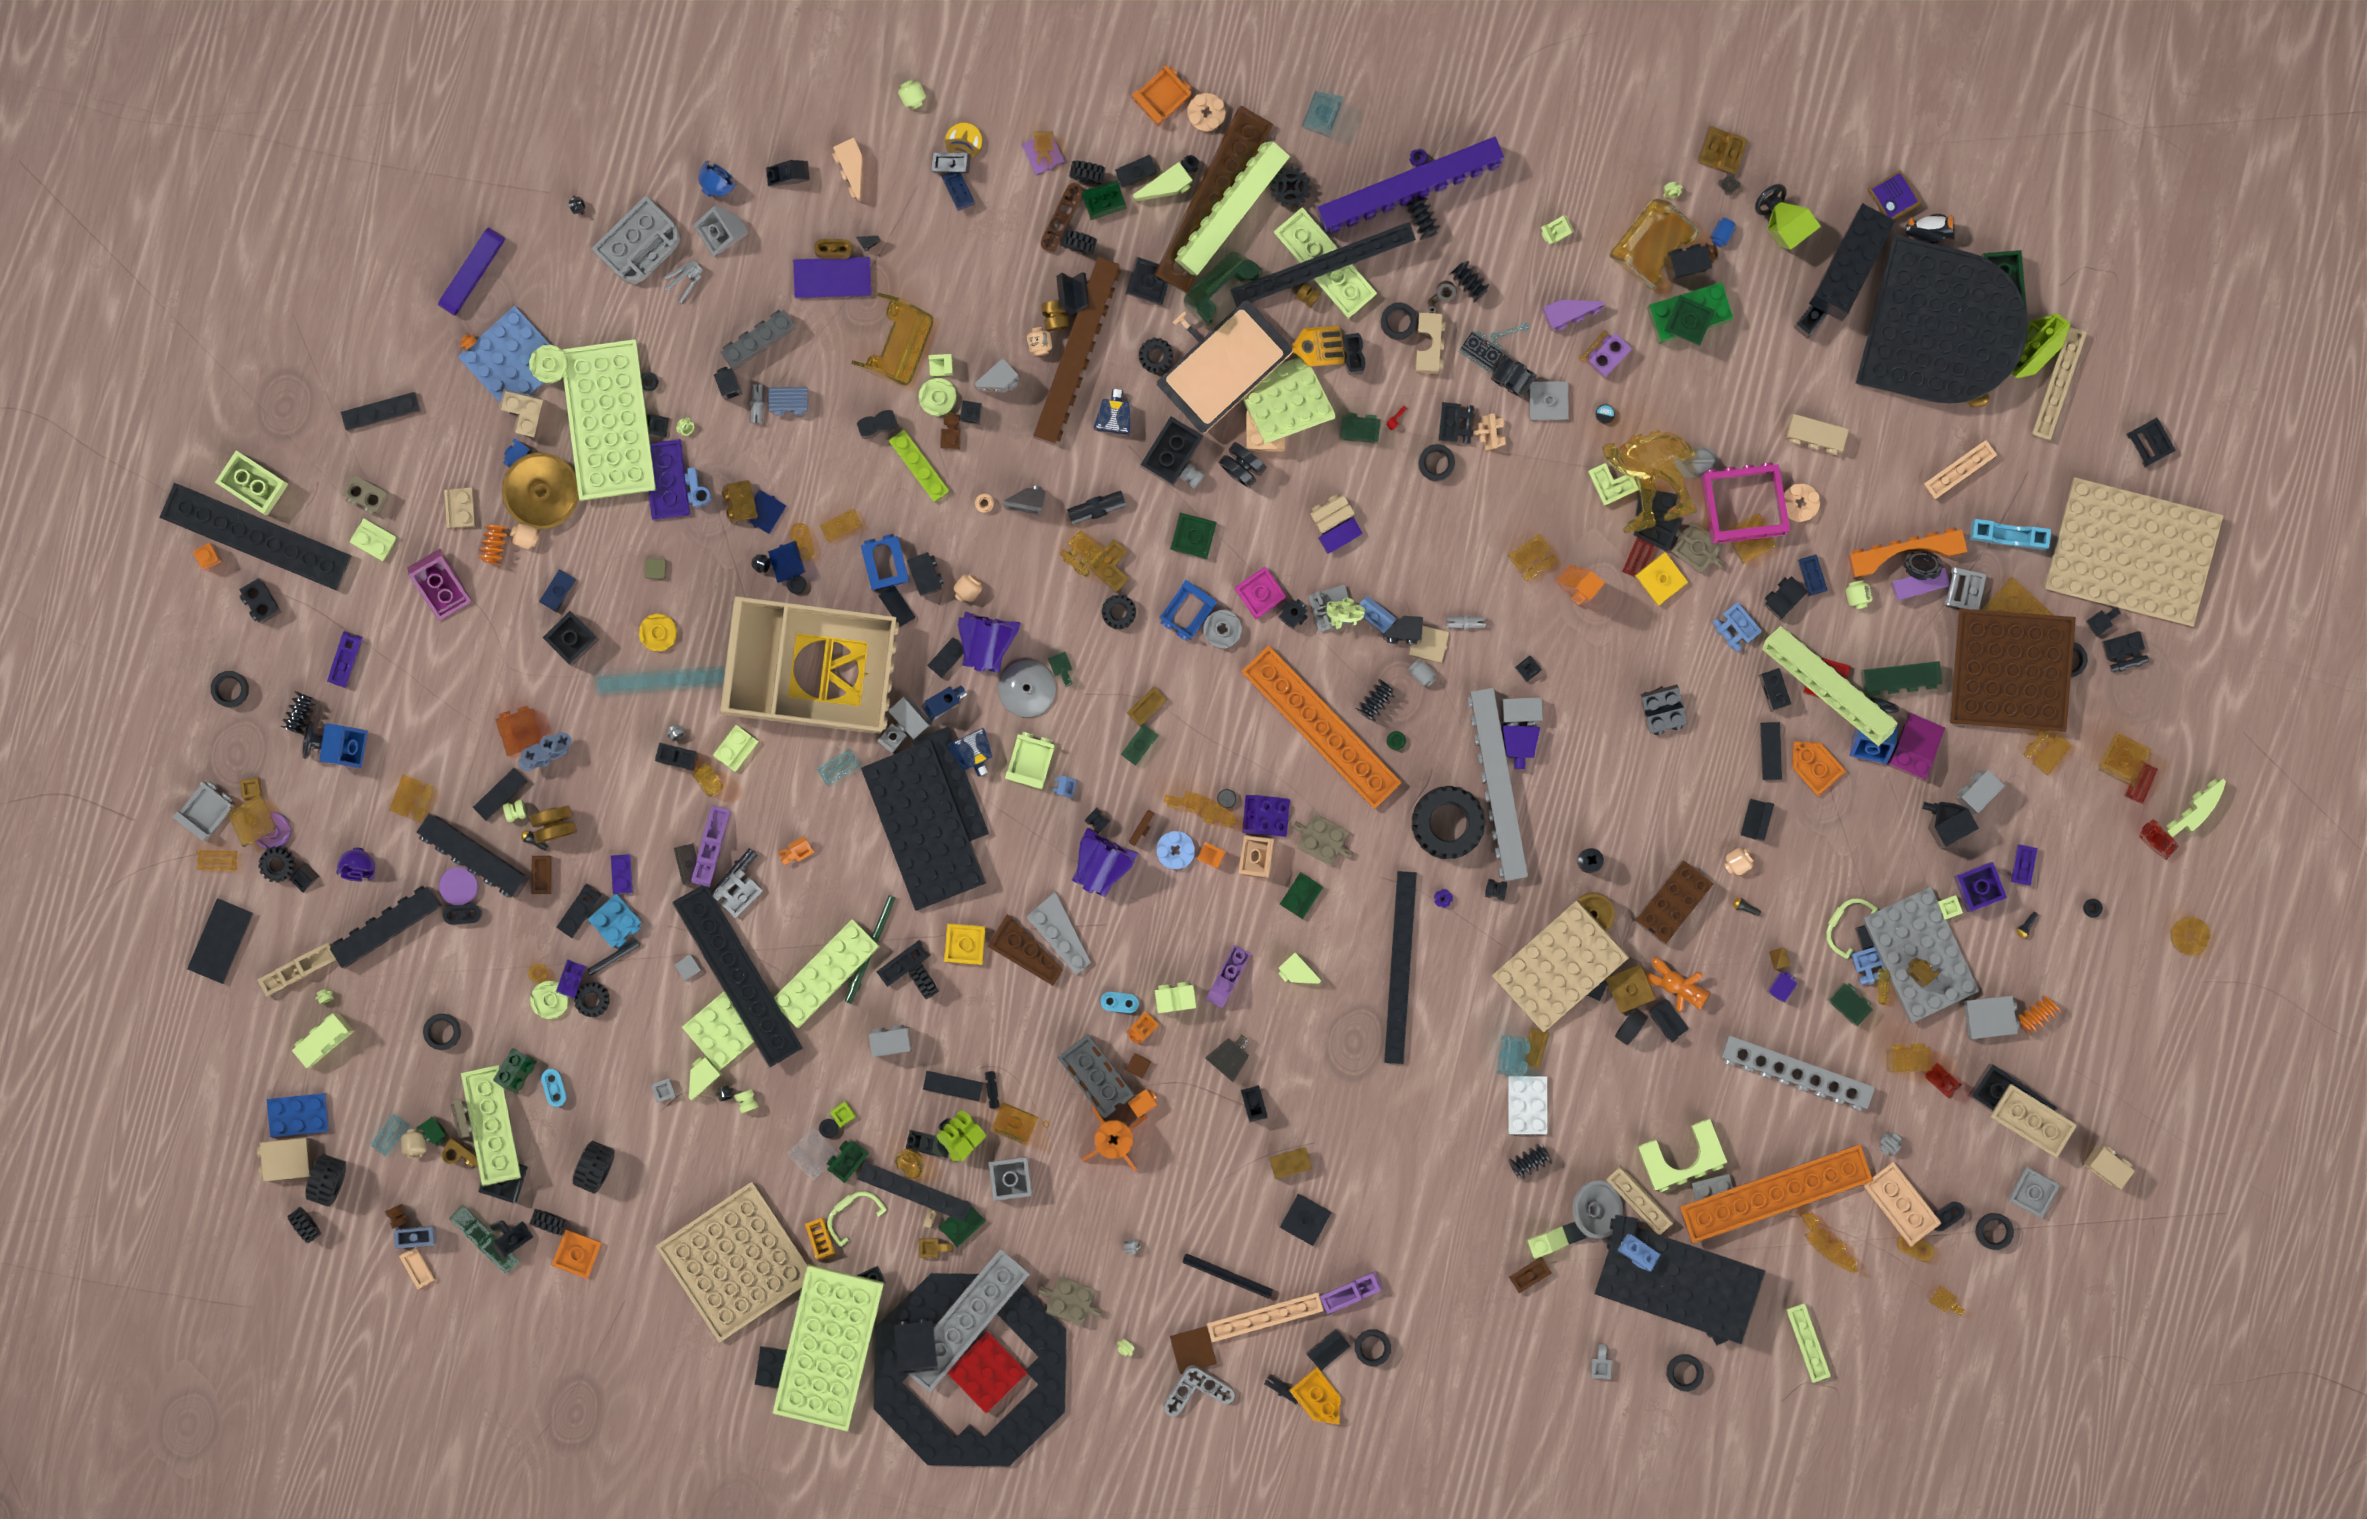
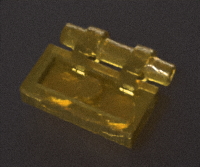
M1081 530L1067 543L1072 549L1069 552L1066 550L1060 552L1063 561L1073 566L1075 572L1079 575L1082 574L1085 578L1090 575L1087 566L1090 564L1095 568L1107 555L1099 545ZM1078 554L1082 557L1080 562L1076 560Z
M1540 533L1508 555L1518 571L1524 567L1528 571L1522 575L1525 582L1531 578L1535 579L1540 572L1545 569L1548 570L1552 567L1553 563L1558 561L1554 554L1549 558L1544 554L1550 548ZM1540 558L1542 562L1533 568L1530 563Z
M2040 730L2037 734L2038 737L2032 744L2029 743L2026 747L2027 750L2023 756L2029 759L2032 755H2035L2037 758L2032 764L2046 775H2049L2072 745L2059 734L2051 738L2049 734L2052 731ZM2045 741L2048 745L2041 752L2038 750V747Z
M402 775L389 811L408 817L410 811H413L415 814L412 820L420 822L422 815H425L426 810L424 809L428 799L432 797L431 791L433 786L426 784L423 791L419 789L421 781ZM420 795L421 798L418 806H414L413 803L416 796Z

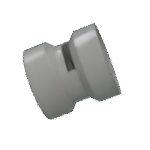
M1189 463L1179 478L1190 482V486L1195 489L1205 476V473L1201 470L1197 471L1195 466Z

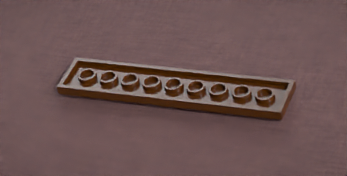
M1244 106L1238 107L1154 276L1184 293L1189 292L1197 275H1191L1175 261L1178 257L1177 252L1188 244L1190 235L1199 230L1201 221L1205 217L1210 216L1213 212L1212 207L1224 198V192L1234 185L1237 175L1244 172L1248 161L1259 153L1258 149L1265 142L1273 123Z

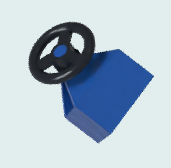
M1867 697L1870 701L1876 703L1886 714L1887 712L1897 713L1900 710L1899 706L1892 702ZM1898 725L1894 732L1880 746L1876 745L1856 728L1852 736L1849 756L1887 764L1896 745Z
M310 721L307 724L304 735L302 757L307 759L311 749L319 750V761L362 768L368 730L326 723L322 735L314 734V723Z

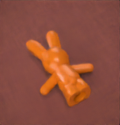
M1659 957L1652 959L1653 967L1664 977L1648 972L1646 975L1650 984L1661 986L1669 993H1677V1011L1683 1010L1684 999L1700 1010L1711 994L1710 991L1694 984L1702 978V972L1698 971L1685 980L1680 973L1672 971Z

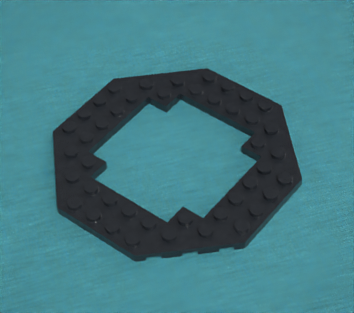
M931 1273L875 1327L874 1410L927 1465L1010 1467L1065 1413L1066 1329L1054 1316L1045 1313L1047 1309L1023 1284L1008 1299L997 1315L1038 1356L1025 1369L1027 1374L1038 1385L983 1438L970 1424L955 1437L905 1386L903 1381L909 1375H900L894 1330V1325H899L898 1323L902 1321L918 1323L920 1319H929V1321H933L935 1324L952 1307L979 1274Z

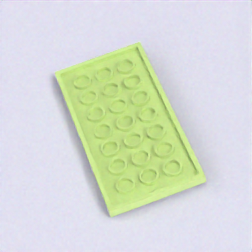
M637 340L562 349L568 359V369L563 378L579 500L584 501L655 491L656 485Z
M808 1264L773 1414L848 1431L884 1282Z

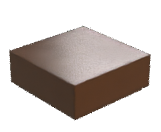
M1134 1053L1126 1070L1143 1079L1151 1061Z

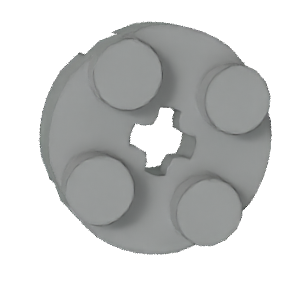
M1219 610L1207 617L1203 630L1206 640L1212 646L1225 649L1232 647L1239 640L1242 626L1234 613L1228 610ZM1222 624H1225V627L1228 629V632H1224L1223 635H1221L1220 631L1217 630V627H1221Z

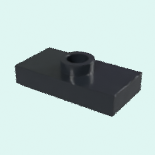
M1147 155L1115 169L1122 188L1156 174L1157 170L1151 156Z

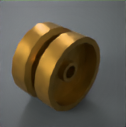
M570 806L550 808L529 817L532 827L544 826V828L533 833L536 843L554 840L577 832L574 822L562 823L563 820L569 819L572 816Z
M1589 892L1577 899L1589 913L1593 910L1597 912V916H1594V918L1606 931L1612 926L1615 919V910L1611 901L1605 895L1598 892Z

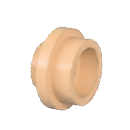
M980 494L975 500V506L978 511L987 513L993 509L994 500L989 494ZM983 500L988 501V505L986 507H983L981 505V502Z

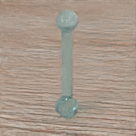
M1523 323L1521 326L1499 333L1493 332L1490 337L1495 340L1499 336L1512 332L1526 331L1529 325Z

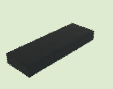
M1780 722L1760 723L1762 780H1782Z
M513 768L472 808L487 821L528 781L516 768Z
M926 1071L923 1090L979 1101L983 1082Z

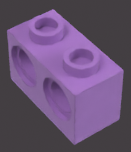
M1616 333L1612 337L1608 335L1601 342L1603 347L1600 350L1595 349L1588 356L1590 358L1588 364L1603 378L1632 350ZM1610 344H1618L1620 351H1611ZM1604 357L1607 364L1600 366L1597 363V358Z

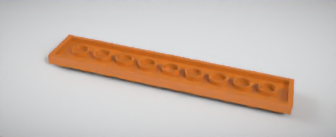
M1269 645L1241 671L1373 809L1379 806L1402 783Z
M1861 1144L1690 1202L1679 1206L1690 1241L1691 1243H1696L1873 1181Z

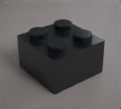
M1695 244L1686 248V251H1683L1682 248L1668 252V256L1663 258L1668 280L1705 272L1712 268L1707 245L1701 247V244Z
M571 611L542 637L570 666H573L599 641L595 634Z

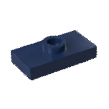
M950 173L942 177L957 211L975 204L961 173Z
M1817 554L1797 560L1808 596L1828 591Z
M559 569L539 602L556 612L576 579Z

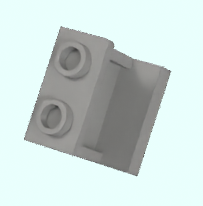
M201 781L200 787L181 811L175 813L173 818L199 839L207 842L235 805L231 802L233 799L224 792L221 795L216 791L218 787L212 782L208 781L206 783Z
M2013 995L1964 1001L1968 1039L2018 1034L2017 1030L2020 1029L2019 1019L2015 1018L2017 1002L2016 999H2013Z

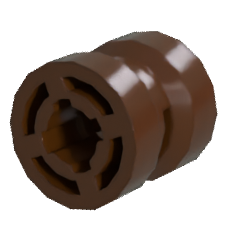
M403 1204L385 1211L386 1216L391 1220L390 1225L392 1229L410 1222L409 1217L404 1213L405 1208Z

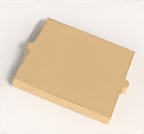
M1423 626L1422 642H1418L1417 645H1411L1409 655L1442 663L1444 651L1447 649L1446 643L1449 632Z

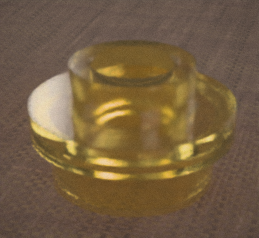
M534 964L528 970L529 979L535 983H541L547 978V969L542 964ZM536 970L541 971L540 977L535 976Z

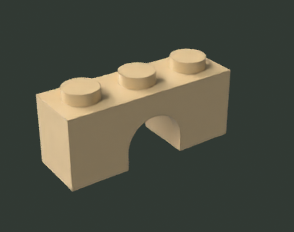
M1419 313L1417 334L1428 336L1432 341V347L1426 351L1416 352L1415 372L1438 373L1439 369H1443V357H1440V350H1444V338H1441V331H1445V319H1442V314Z

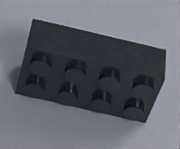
M1988 1064L1968 1094L1970 1098L1993 1112L2009 1084L2053 1111L2057 1109L2056 1106L1993 1064Z

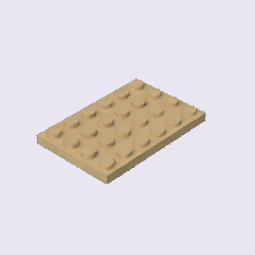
M1576 900L1492 976L1533 1022L1545 1032L1624 963L1629 956L1586 908Z

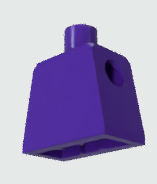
M1502 726L1505 754L1507 758H1514V769H1526V758H1534L1540 727Z

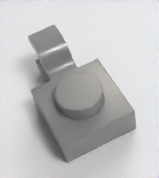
M1598 1344V1358H1592L1591 1378L1611 1379L1612 1360L1606 1359V1344Z

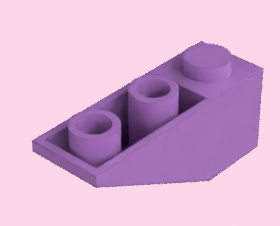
M1559 300L1544 307L1542 312L1551 331L1556 329L1558 332L1567 328V323L1574 321L1575 324L1584 320V316L1589 313L1595 315L1601 312V308L1605 303L1603 301Z
M1235 945L1233 946L1205 1000L1223 1008L1251 955L1249 952Z

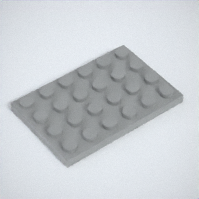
M1931 887L1862 918L1909 1023L1918 1021L1979 992L1947 921L1943 918ZM1915 957L1928 961L1932 966V971L1940 973L1926 987H1920L1905 971L1910 967L1908 963Z

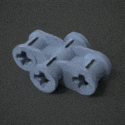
M561 732L552 737L545 736L541 738L539 744H534L522 751L518 761L519 767L524 771H531L537 767L548 766L551 760L557 759L568 752L572 742L569 734Z

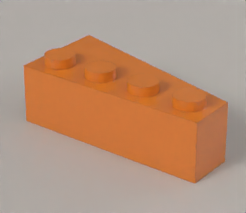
M1570 564L1555 580L1561 588L1572 596L1570 600L1577 606L1586 605L1605 584L1591 570L1578 568Z

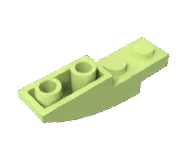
M2215 778L2207 784L2209 788L2205 791L2199 790L2192 796L2193 800L2189 802L2194 809L2188 808L2181 814L2183 816L2178 821L2174 819L2166 825L2168 829L2164 831L2165 835L2168 838L2173 837L2184 828L2187 832L2194 831L2215 808L2226 781Z

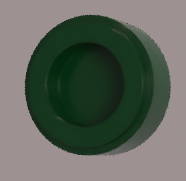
M1393 731L1387 736L1386 742L1390 749L1400 750L1405 746L1406 738L1403 733Z

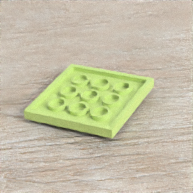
M1300 357L1281 363L1242 399L1264 444L1335 419V413L1312 367H1308Z

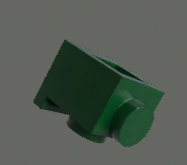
M432 1116L416 1127L418 1131L423 1130L425 1140L428 1143L431 1142L436 1147L446 1141L444 1137L448 1134L436 1116Z

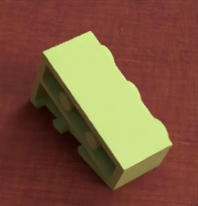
M332 1013L324 1019L320 1026L314 1027L309 1032L310 1035L297 1041L292 1051L306 1068H311L352 1034L354 1030L340 1013Z

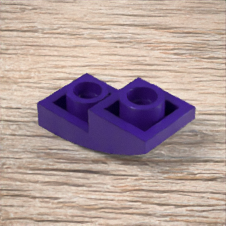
M1354 517L1324 533L1318 539L1326 553L1329 554L1363 533Z

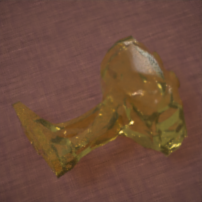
M1656 430L1646 436H1642V434L1633 435L1630 440L1619 448L1616 447L1615 443L1606 444L1602 447L1604 457L1611 466L1624 475L1636 477L1642 511L1636 518L1627 523L1628 525L1623 528L1624 533L1639 531L1656 525L1652 511V500L1656 493V476L1668 482L1675 490L1679 499L1678 504L1669 509L1668 513L1663 516L1665 521L1697 512L1694 501L1685 488L1683 474L1676 468L1674 463L1676 459L1685 461L1688 457L1692 458L1695 455L1692 447L1682 436Z

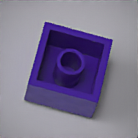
M1993 862L1953 876L1967 912H1972L2007 898Z

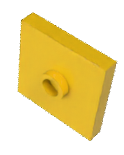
M1663 552L1634 575L1657 606L1688 583L1666 552Z
M947 923L944 962L983 965L986 926Z

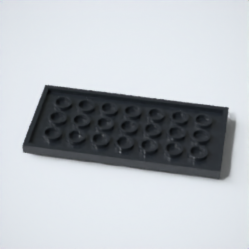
M932 740L861 767L915 911L987 883Z
M1639 1227L1637 1239L1660 1254L1651 1271L1636 1266L1625 1255L1610 1253L1609 1249L1594 1293L1595 1295L1742 1345L1766 1270Z

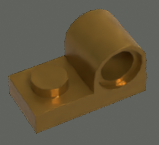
M455 1138L449 1140L442 1151L444 1162L454 1164L464 1157V1162L472 1168L475 1166L479 1167L476 1153ZM450 1149L455 1150L457 1153V1157L454 1160L448 1157Z

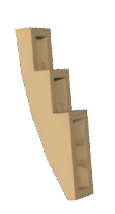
M329 943L257 979L265 997L334 962L336 959L330 951Z

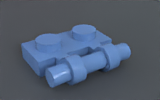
M1738 602L1722 614L1727 620L1725 623L1722 624L1718 618L1712 622L1717 628L1718 634L1721 633L1728 641V646L1732 647L1736 652L1742 648L1738 643L1740 639H1743L1748 644L1762 632ZM1730 625L1738 633L1735 637L1727 630Z
M1875 947L1851 954L1856 972H1865V976L1859 978L1860 985L1874 984L1875 981L1883 978L1885 980L1889 979ZM1881 965L1882 971L1872 974L1871 968Z

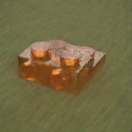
M528 706L518 708L517 713L510 714V711L499 714V718L495 719L507 756L522 753L525 748L539 744L542 734L533 708L529 709Z

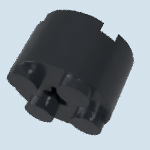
M1504 355L1492 374L1491 380L1500 387L1506 388L1508 392L1522 398L1537 375L1528 369L1526 370L1527 366L1521 362L1513 363V359Z

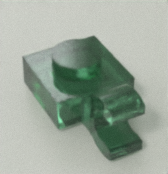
M1066 652L1048 658L1055 677L1061 675L1065 687L1072 685L1068 671L1073 669Z

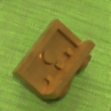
M750 480L728 483L723 486L722 497L726 501V516L730 519L731 524L758 517Z

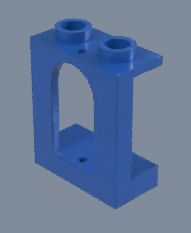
M894 534L883 536V540L875 541V539L866 540L864 545H860L872 591L910 582L899 537H894ZM886 544L892 551L898 575L879 580L873 558V550L876 546Z
M1185 580L1159 619L1162 620L1161 624L1170 630L1172 627L1178 631L1176 635L1181 639L1186 640L1188 638L1191 641L1217 604V601ZM1190 593L1203 602L1204 605L1191 624L1181 629L1173 623V616Z

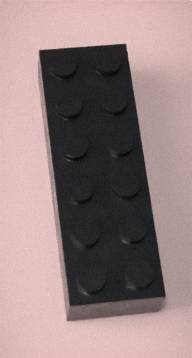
M1862 203L1856 211L1809 304L1843 322L1851 310L1896 221Z
M429 813L416 832L420 835L419 839L430 845L434 844L436 846L435 850L443 855H451L452 858L450 860L459 866L466 865L468 872L478 877L481 875L484 877L483 882L491 887H499V892L506 897H518L530 877L435 814Z

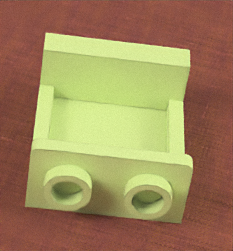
M1023 732L1022 735H1017L1005 779L1042 790L1055 745L1051 744L1052 740L1043 737H1041V740L1033 739L1034 735Z

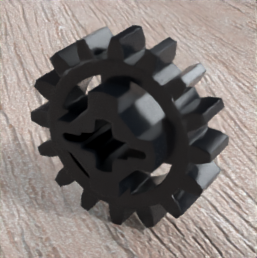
M1290 166L1289 171L1282 168V174L1278 172L1276 174L1277 178L1271 180L1275 183V185H1270V189L1274 190L1271 196H1277L1275 202L1281 201V207L1288 204L1289 209H1291L1292 204H1295L1298 208L1299 202L1305 203L1304 197L1310 196L1306 192L1311 190V186L1307 185L1310 182V178L1305 179L1306 172L1300 174V168H1297L1296 171H1293L1292 166ZM1292 175V176H1296V177H1295V178H1287L1286 176ZM1279 182H1280L1281 185L1283 186V189L1281 190L1280 193H1279V191H1278V183H1279ZM1301 182L1303 183L1304 188L1302 193L1299 190V185L1301 184ZM1287 184L1290 186L1295 184L1294 191L1291 189L1288 191ZM1286 197H1294L1295 199L1289 200V199H1285V198H1286Z

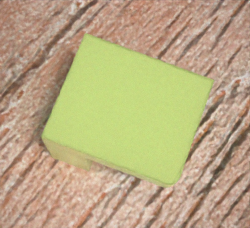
M951 354L928 355L931 377L953 376Z

